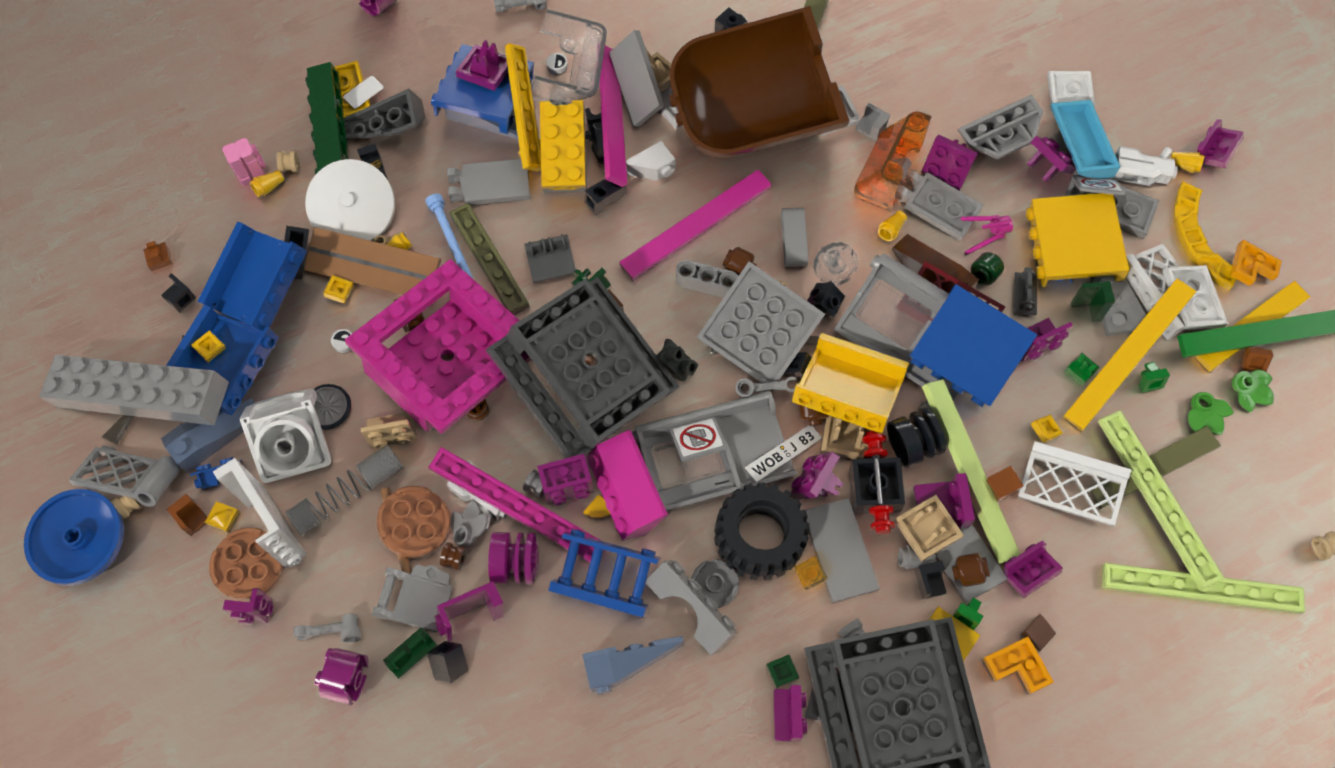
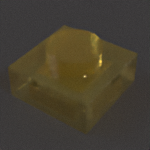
M817 556L795 566V570L805 590L828 580Z

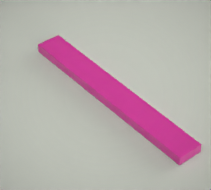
M601 44L597 48L605 179L624 187L627 184L621 87L609 54L613 49Z
M756 170L621 260L619 265L632 281L769 190L772 184L759 170Z
M443 447L439 449L428 467L431 471L566 550L569 549L571 540L563 539L562 536L565 532H571V529L583 531L586 537L600 540ZM580 543L577 556L590 563L594 547Z

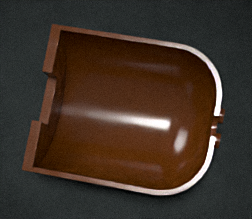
M811 7L800 8L697 37L687 42L676 53L670 68L672 94L669 95V100L672 108L676 107L677 114H675L677 126H682L686 137L697 150L713 158L733 159L848 126L849 118L837 83H831L821 54L823 42Z

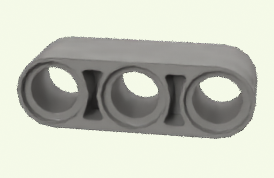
M782 208L781 225L785 267L808 266L804 208Z
M683 260L676 266V282L679 286L722 298L725 297L731 288L724 284H734L738 278V275L733 271L689 260ZM684 272L690 273V275L683 276L681 274ZM704 278H711L712 280H711V281H704L703 279H704Z

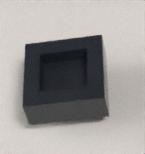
M798 352L784 372V375L786 377H803L812 357L807 352Z

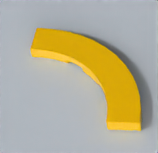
M1182 181L1176 193L1173 212L1179 241L1188 257L1196 266L1207 265L1212 281L1230 291L1236 281L1234 277L1230 276L1232 265L1210 249L1202 228L1198 224L1199 201L1203 190Z

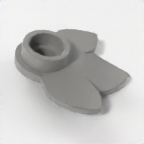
M475 500L469 502L463 513L453 511L451 514L450 527L454 532L453 540L459 547H470L474 543L475 538L480 536L486 529L488 516L481 514L480 506Z

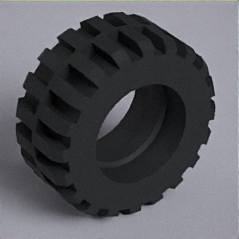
M758 482L757 487H753V484L750 483L744 485L742 491L739 488L732 492L731 497H727L724 500L722 508L719 509L715 524L714 541L715 546L719 547L718 554L720 558L727 560L725 565L730 569L733 567L737 568L738 575L743 577L746 573L751 575V580H758L759 576H763L764 581L772 580L773 575H776L778 578L785 575L786 571L791 570L797 561L800 560L809 539L810 526L806 522L808 518L806 510H800L802 503L798 498L793 500L791 498L792 493L787 489L782 492L778 490L779 486L772 484V487H766L765 482ZM752 514H764L773 518L782 528L784 534L782 543L775 548L767 550L752 547L740 535L739 524L741 520Z

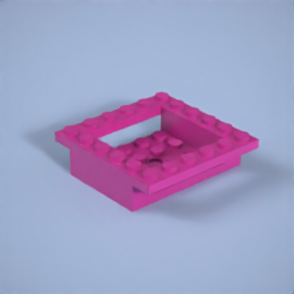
M450 259L345 339V343L362 359L364 373L422 428L428 432L434 427L443 434L507 381L486 352V349L505 337L511 326L520 320ZM450 291L449 302L389 349L382 344ZM527 353L521 355L526 363L532 360ZM445 354H451L454 356V358L451 361H444L441 359L442 356Z

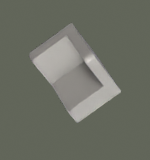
M868 103L864 116L856 125V130L877 141L888 126L890 114Z

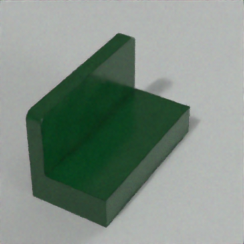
M1110 281L1082 284L1071 301V307L1089 306L1092 322L1102 321L1115 303Z

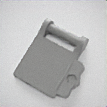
M415 565L411 574L387 567L384 574L386 580L378 605L373 608L372 615L380 619L393 620L438 632L434 616L438 614L437 605L449 601L452 591V585L448 584L449 574L440 571L433 565ZM403 580L394 612L386 610L395 581Z

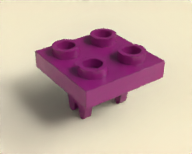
M487 40L482 43V46L475 44L456 69V77L494 91L508 73L506 55L497 51L495 43L489 46Z
M938 134L921 173L926 174L928 172L960 191L978 153L967 148L965 143H962V145L958 144L959 141L957 139L952 141Z
M1035 136L1030 142L1038 151L1029 160L1028 166L1034 167L1044 156L1053 164L1050 170L1043 176L1042 179L1048 182L1059 171L1072 174L1076 170L1071 155L1058 149L1060 145L1054 139H1049L1046 136L1044 138Z
M834 452L808 457L802 466L804 469L801 475L791 485V488H793L791 490V497L794 500L796 498L803 500L816 498L818 495L827 497L828 493L838 495L839 491L835 489V486L843 487V483L832 470L840 457Z

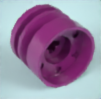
M493 532L490 539L488 556L489 581H493L494 584H508L511 573H514L515 582L520 585L525 573L526 585H533L539 566V547L536 534L528 533L525 544L524 534L518 533L514 544L512 543L510 532Z

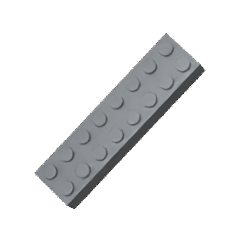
M55 355L39 397L58 408L215 425L229 382L213 370Z

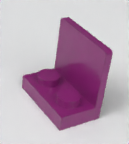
M1047 318L1028 327L1037 336L1021 361L1023 362L1028 359L1033 361L1042 356L1044 351L1048 349L1054 351L1063 345L1062 341L1069 336V331L1073 327L1072 323L1069 322L1055 328L1051 320Z
M585 454L537 466L548 504L559 506L565 504L568 499L575 497L577 500L585 499L590 496V493L594 492Z
M966 473L956 474L953 480L949 482L914 486L916 506L937 495L959 529L969 528L974 522L975 517Z

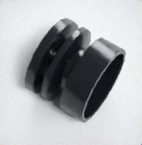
M928 407L921 408L918 412L910 413L909 419L902 416L887 423V434L892 449L897 458L901 457V464L906 468L923 462L924 456L931 459L935 455H941L946 451V440L937 417Z

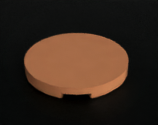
M406 486L395 490L384 500L377 514V531L381 541L389 550L403 557L416 558L434 552L446 539L450 527V514L446 503L430 489L421 486Z
M254 527L237 529L227 534V537L220 542L215 551L213 550L209 562L210 577L214 585L226 596L237 600H250L253 588H259L264 593H267L278 582L284 566L255 541L267 533L266 531Z

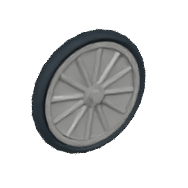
M324 384L314 388L317 395L314 407L321 428L327 430L342 424L347 419L351 410L349 394L342 387L335 384Z

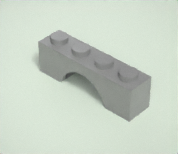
M673 560L664 561L646 579V584L660 600L675 596L688 601L697 615L698 624L694 635L695 639L710 655L718 653L738 633L734 628V622L717 610L718 605L713 599L705 597L700 591L702 589L701 586L694 579H689L685 575V569L679 562Z

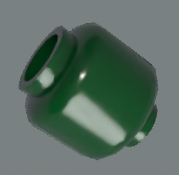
M985 252L973 262L970 271L971 274L979 279V284L991 285L1003 273L1004 263L998 255Z

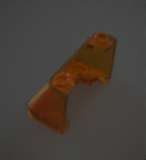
M918 111L912 112L880 133L855 183L854 194L857 198L891 212L896 200L895 197L899 184L903 177L902 167L891 160L895 154L905 157L912 150H915L917 153L920 152L932 116Z

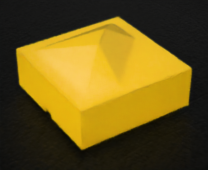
M332 275L323 292L324 297L345 304L354 284L351 281Z
M210 330L191 345L208 363L226 349L225 345Z
M1051 415L1031 423L1043 444L1063 435V432Z
M216 501L205 523L229 533L240 511Z

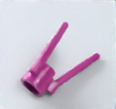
M999 215L963 216L960 218L961 221H990L989 224L982 225V229L990 228V231L995 234L993 237L964 252L965 255L997 239L1004 238L1005 233H1010L1013 230V222L1008 215L1001 217Z

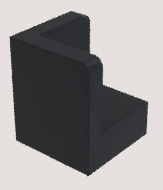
M171 273L168 277L174 284L161 296L180 313L196 297L185 284Z
M943 561L920 565L915 570L923 600L946 594L947 591L942 578V573L945 571Z
M444 641L427 653L435 680L452 683L468 672L462 644Z

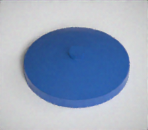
M73 489L61 492L43 503L29 521L24 536L26 560L38 576L54 584L73 586L86 583L102 574L117 557L124 537L122 516L111 500L95 491Z

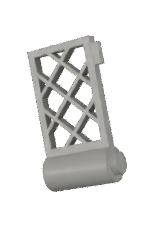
M102 445L101 448L95 447L71 476L69 482L75 486L134 498L145 506L153 507L178 475L181 467L171 456H163L156 460L119 452L114 447ZM99 456L108 457L107 460L94 464V461ZM122 461L129 462V464L123 465L121 467H114V464ZM108 466L112 467V470L101 474L97 473L99 469ZM141 466H149L141 472L136 473L135 471L136 468ZM130 470L133 471L132 475L121 479L118 478L119 474ZM91 472H94L95 476H92L90 478L81 479L82 476ZM115 476L116 478L113 482L101 483L102 480ZM136 481L132 489L122 487V485Z

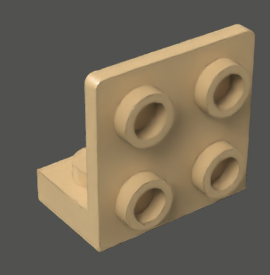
M407 412L366 419L367 427L361 428V434L370 447L380 449L384 445L386 446V444L406 445L413 440H418L415 420Z

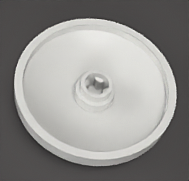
M345 159L325 166L314 176L307 189L305 207L313 228L316 227L374 241L376 236L382 235L387 230L393 219L395 197L389 181L376 167L364 161Z

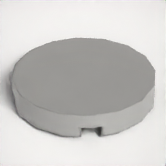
M720 559L707 560L695 568L691 579H694L701 586L702 589L700 591L706 598L710 597L716 602L718 608L729 605L735 599L739 590V578L734 568L730 569L725 565V561Z

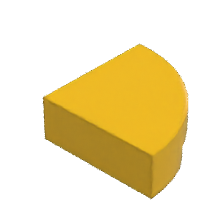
M599 494L583 512L585 516L591 519L611 516L604 498Z

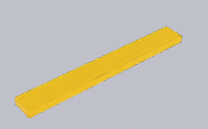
M1177 278L1070 407L1063 418L1083 432L1197 291Z

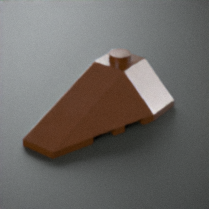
M906 234L892 248L899 262L915 273L919 272L926 261L974 289L979 281L962 265L909 234ZM926 268L922 277L931 283L936 282L935 272ZM939 275L940 280L947 279V278H945V277ZM952 281L941 283L942 290L947 293L955 285Z

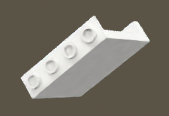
M236 458L214 470L213 473L217 480L248 508L254 506L269 532L256 539V543L285 568L299 564L307 554L265 487Z

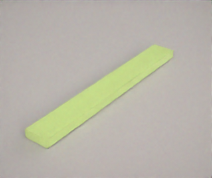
M944 380L925 384L922 386V389L932 412L942 427L946 444L959 474L966 473L972 504L998 563L1006 562L1014 556L1018 557L1021 554L995 495L986 481L987 477Z
M1121 410L1098 421L1099 425L1124 466L1132 469L1130 476L1199 589L1202 590L1223 580L1224 576Z
M1104 563L1102 565L1103 589L1300 614L1305 612L1303 587L1224 578L1200 590L1190 573Z

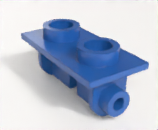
M234 457L220 460V465L216 467H211L210 463L196 467L197 472L190 474V476L197 475V479L194 480L195 487L203 490L219 485V481L213 471Z

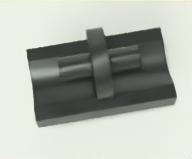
M665 339L662 350L655 357L679 381L685 382L687 376L694 375L698 368V363L687 356L685 351L671 339Z

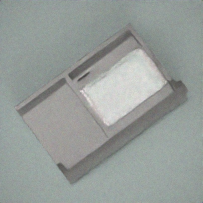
M884 253L881 256L876 255L870 264V267H872L870 275L837 323L834 331L856 345L909 362L905 376L921 387L927 383L939 381L930 375L932 370L925 366L923 369H920L912 364L911 360L913 358L908 355L912 353L949 296V293ZM944 379L951 398L954 400L958 392L950 388L951 382Z
M770 391L635 426L636 431L632 432L636 444L640 446L644 462L666 511L731 494L738 488L742 491L744 485L750 483L753 484V487H756L758 482H765L767 484L798 475L791 459L758 482L745 469L746 466L784 442L776 418L775 402ZM714 416L727 445V450L681 462L669 428Z

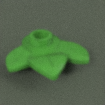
M1263 370L1241 371L1233 377L1232 387L1238 392L1239 404L1246 411L1252 412L1256 403L1271 405L1274 402V394L1268 386L1272 381L1269 373Z
M1199 392L1191 399L1192 409L1188 413V422L1191 429L1195 432L1208 426L1213 434L1221 435L1224 431L1223 417L1232 415L1233 410L1226 401L1214 399L1210 393ZM1199 401L1203 402L1205 404V407H1203L1199 403Z

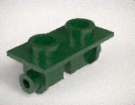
M419 628L383 661L399 679L426 656L430 650L435 648L437 644L423 628Z

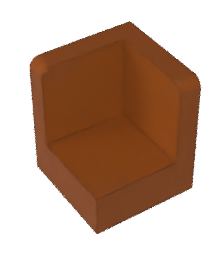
M1012 466L986 479L998 503L1015 495L1024 487Z
M187 494L166 509L180 528L190 536L206 525V514L195 500Z

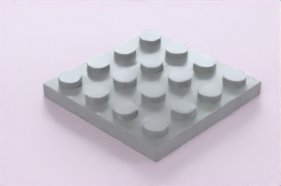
M748 262L696 338L761 383L779 381L825 313L751 262Z

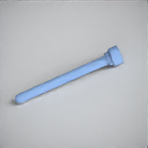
M436 193L428 196L425 200L427 207L436 214L457 265L473 278L443 211L445 202L442 195Z

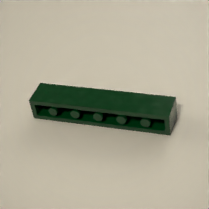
M331 62L307 68L308 77L305 78L309 89L307 100L311 107L309 118L313 125L311 137L315 144L313 156L317 163L315 175L322 168L333 162L349 159L339 72Z

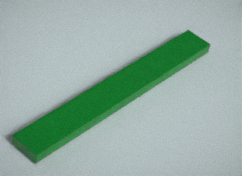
M1335 310L1180 334L1177 336L1182 357L1189 358L1335 334Z

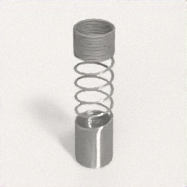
M388 444L356 464L368 488L351 470H347L358 495L340 477L336 479L347 502L329 484H326L336 509L318 491H315L326 517L307 498L285 512L301 536L306 535L314 527L316 528V526L320 525V521L311 507L323 519L328 520V513L322 500L333 511L339 512V507L331 490L348 506L350 502L342 484L356 498H360L359 490L352 476L367 491H371L375 486L404 468Z

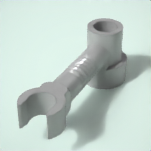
M494 0L496 12H503L516 6L533 4L537 10H543L547 7L546 0Z
M789 377L786 380L769 383H753L751 380L743 378L736 383L735 389L741 397H748L756 392L787 390L793 393L795 388H788V382L797 380V378ZM749 385V391L746 393L742 392V387Z
M345 614L342 616L343 622L333 624L295 626L294 637H297V640H306L321 634L340 632L341 642H358L361 640V629L358 628V615Z

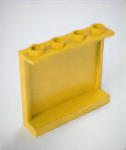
M1097 193L1031 200L1029 208H1026V219L1031 223L1029 236L1030 240H1034L1033 258L1038 261L1036 275L1037 279H1041L1042 287H1046L1048 280L1114 275L1115 282L1125 280L1129 272V266L1113 194Z
M821 333L816 350L800 383L795 386L792 402L882 434L905 378L909 362Z

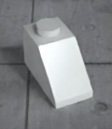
M660 141L626 160V171L628 176L658 181L663 177H669L676 171V161L664 143Z

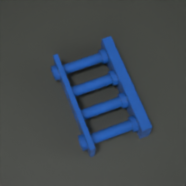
M576 529L563 533L562 538L571 540L562 576L550 582L548 591L644 617L648 604H644L641 598L650 564H658L661 557L655 556L656 552L642 548L640 552L585 536V532ZM580 543L594 547L585 583H582V586L573 584L571 579ZM603 550L618 553L609 589H606L605 592L596 590L594 585ZM627 556L641 560L633 594L629 596V599L620 597L618 592Z

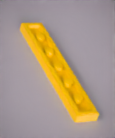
M509 43L505 45L522 168L538 172L541 171V151L526 50L523 46Z
M1294 280L1233 326L1284 318L1311 296ZM1241 349L1195 357L1211 372Z

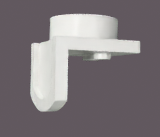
M314 388L275 396L249 405L244 409L240 422L263 483L273 482L330 465L332 458L314 407L317 399Z

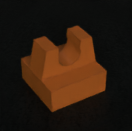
M155 241L146 243L147 248L143 249L147 266L151 271L173 264L165 242L160 244Z
M1253 347L1245 348L1242 353L1241 369L1248 372L1254 370L1267 372L1274 356L1272 350Z

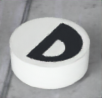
M553 53L547 58V68L551 73L561 74L566 71L568 63L565 55Z
M340 329L332 335L331 344L337 352L346 353L351 350L345 343V339L352 334L349 330Z

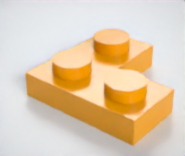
M1243 239L1237 244L1230 276L1248 286L1255 282L1257 273L1273 281L1279 276L1282 260Z
M1029 636L983 658L995 682L1018 672L1029 694L1054 683Z

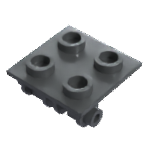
M561 234V236L552 238L548 237V239L542 238L534 242L529 241L524 244L533 283L571 275L576 270L567 234Z

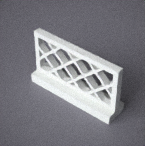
M1164 244L1137 255L1130 254L1126 256L1129 266L1126 280L1147 313L1167 291L1165 290L1166 280L1163 272L1162 275L1152 272V266H1157L1163 270L1166 267H1180ZM1159 252L1164 258V262L1155 260L1154 254ZM1139 260L1148 263L1147 270L1140 265ZM1150 278L1161 281L1160 287H1157ZM1178 316L1164 331L1163 336L1166 340L1184 331L1183 328L1185 326Z
M1035 441L1022 481L1024 487L1019 491L1018 498L1114 527L1132 469ZM1034 459L1045 462L1049 470L1037 476L1032 468ZM1061 467L1067 468L1073 476L1062 483L1054 472ZM1031 472L1034 478L1028 480ZM1051 473L1058 485L1045 490L1039 478ZM1085 474L1092 476L1096 482V485L1086 490L1078 479ZM1035 480L1042 493L1036 496L1024 493L1026 485ZM1075 480L1081 492L1069 497L1063 485ZM1110 481L1120 484L1118 493L1111 497L1108 496L1102 486ZM1099 487L1105 500L1094 505L1087 493ZM1060 488L1066 500L1060 503L1052 502L1048 493ZM1044 495L1047 500L1042 499V498H1039V497H1041V496ZM1084 495L1090 505L1089 508L1083 511L1076 509L1072 500ZM1116 498V502L1114 505L1111 500ZM1108 502L1113 510L1111 519L1101 517L1096 507ZM1093 510L1094 514L1088 513V511Z

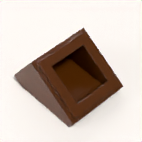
M1039 614L1021 635L1024 638L1029 636L1034 647L1040 652L1056 635V632L1047 620Z

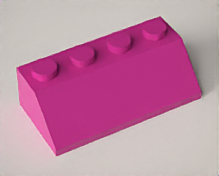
M627 430L597 445L587 455L588 465L592 469L597 486L601 490L606 507L612 516L616 531L619 533L622 541L646 536L668 515L631 430Z

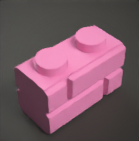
M246 138L235 141V144L230 143L223 146L224 155L241 185H248L253 181V177L265 174L263 168L267 166L255 144L250 145Z

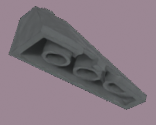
M407 89L345 117L346 139L397 135L419 126L426 118L422 99L410 89Z

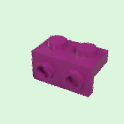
M1217 119L1213 126L1208 128L1206 138L1199 143L1197 152H1200L1199 155L1205 156L1203 164L1226 169L1244 139V132L1222 128V120Z
M1043 540L1037 544H1031L1024 553L1018 557L1010 558L1004 566V574L1008 578L1007 581L1023 598L1063 572V567L1046 551V543Z
M259 588L252 589L250 602L225 600L223 610L230 614V618L236 619L238 623L244 625H253L254 622L267 623L274 609L272 598Z
M791 685L789 689H775L773 692L775 741L800 742L803 734H807V719L802 718V708H806V692H801V685Z

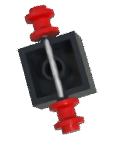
M869 431L866 433L867 435L862 437V442L868 445V450L863 453L866 459H852L849 467L852 507L854 514L869 513L874 516L875 522L870 524V528L876 531V534H888L891 532V529L895 528V522L890 521L889 514L901 512L905 505L901 457L885 458L888 456V451L882 448V443L886 442V435Z

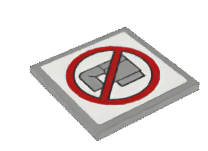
M1072 176L1073 182L1080 191L1090 192V194L1125 195L1126 193L1116 180Z
M714 416L669 428L681 462L727 450V445Z

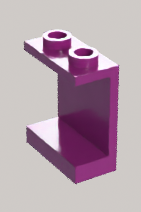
M493 581L437 605L438 614L434 617L440 636L445 635L447 641L453 640L452 626L449 620L484 604L487 605L493 621L503 617V601Z

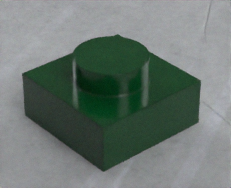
M790 655L766 664L776 689L799 679Z

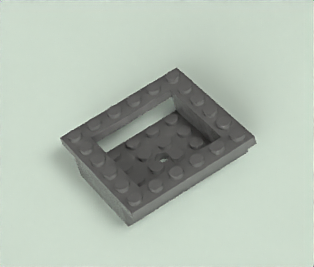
M598 277L590 282L584 279L511 326L505 337L486 349L490 358L564 458L587 454L680 387L665 366L655 358L656 354ZM525 353L529 355L578 421L580 427L577 431L521 355ZM585 356H593L596 359V365H588L585 362Z
M952 617L939 620L932 619L845 637L829 643L804 648L831 768H859L836 668H839L862 768H991ZM899 700L905 701L909 706L908 713L904 716L899 715L895 710V705Z

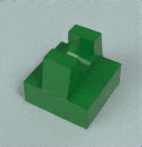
M1081 353L1065 371L1081 385H1084L1100 367L1085 354Z
M1154 361L1145 363L1144 367L1146 370L1141 372L1142 379L1138 385L1141 392L1164 388L1170 377L1166 368L1159 369Z
M973 597L967 606L961 603L955 610L953 617L972 630H975L984 617L977 612L982 602Z

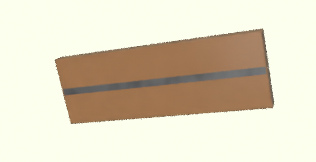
M314 227L304 270L330 277L333 275L353 283L404 295L438 269L441 258Z

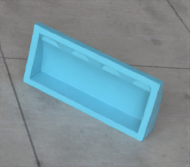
M1092 101L1051 103L1050 108L1078 174L1089 178H1114L1120 169V165Z

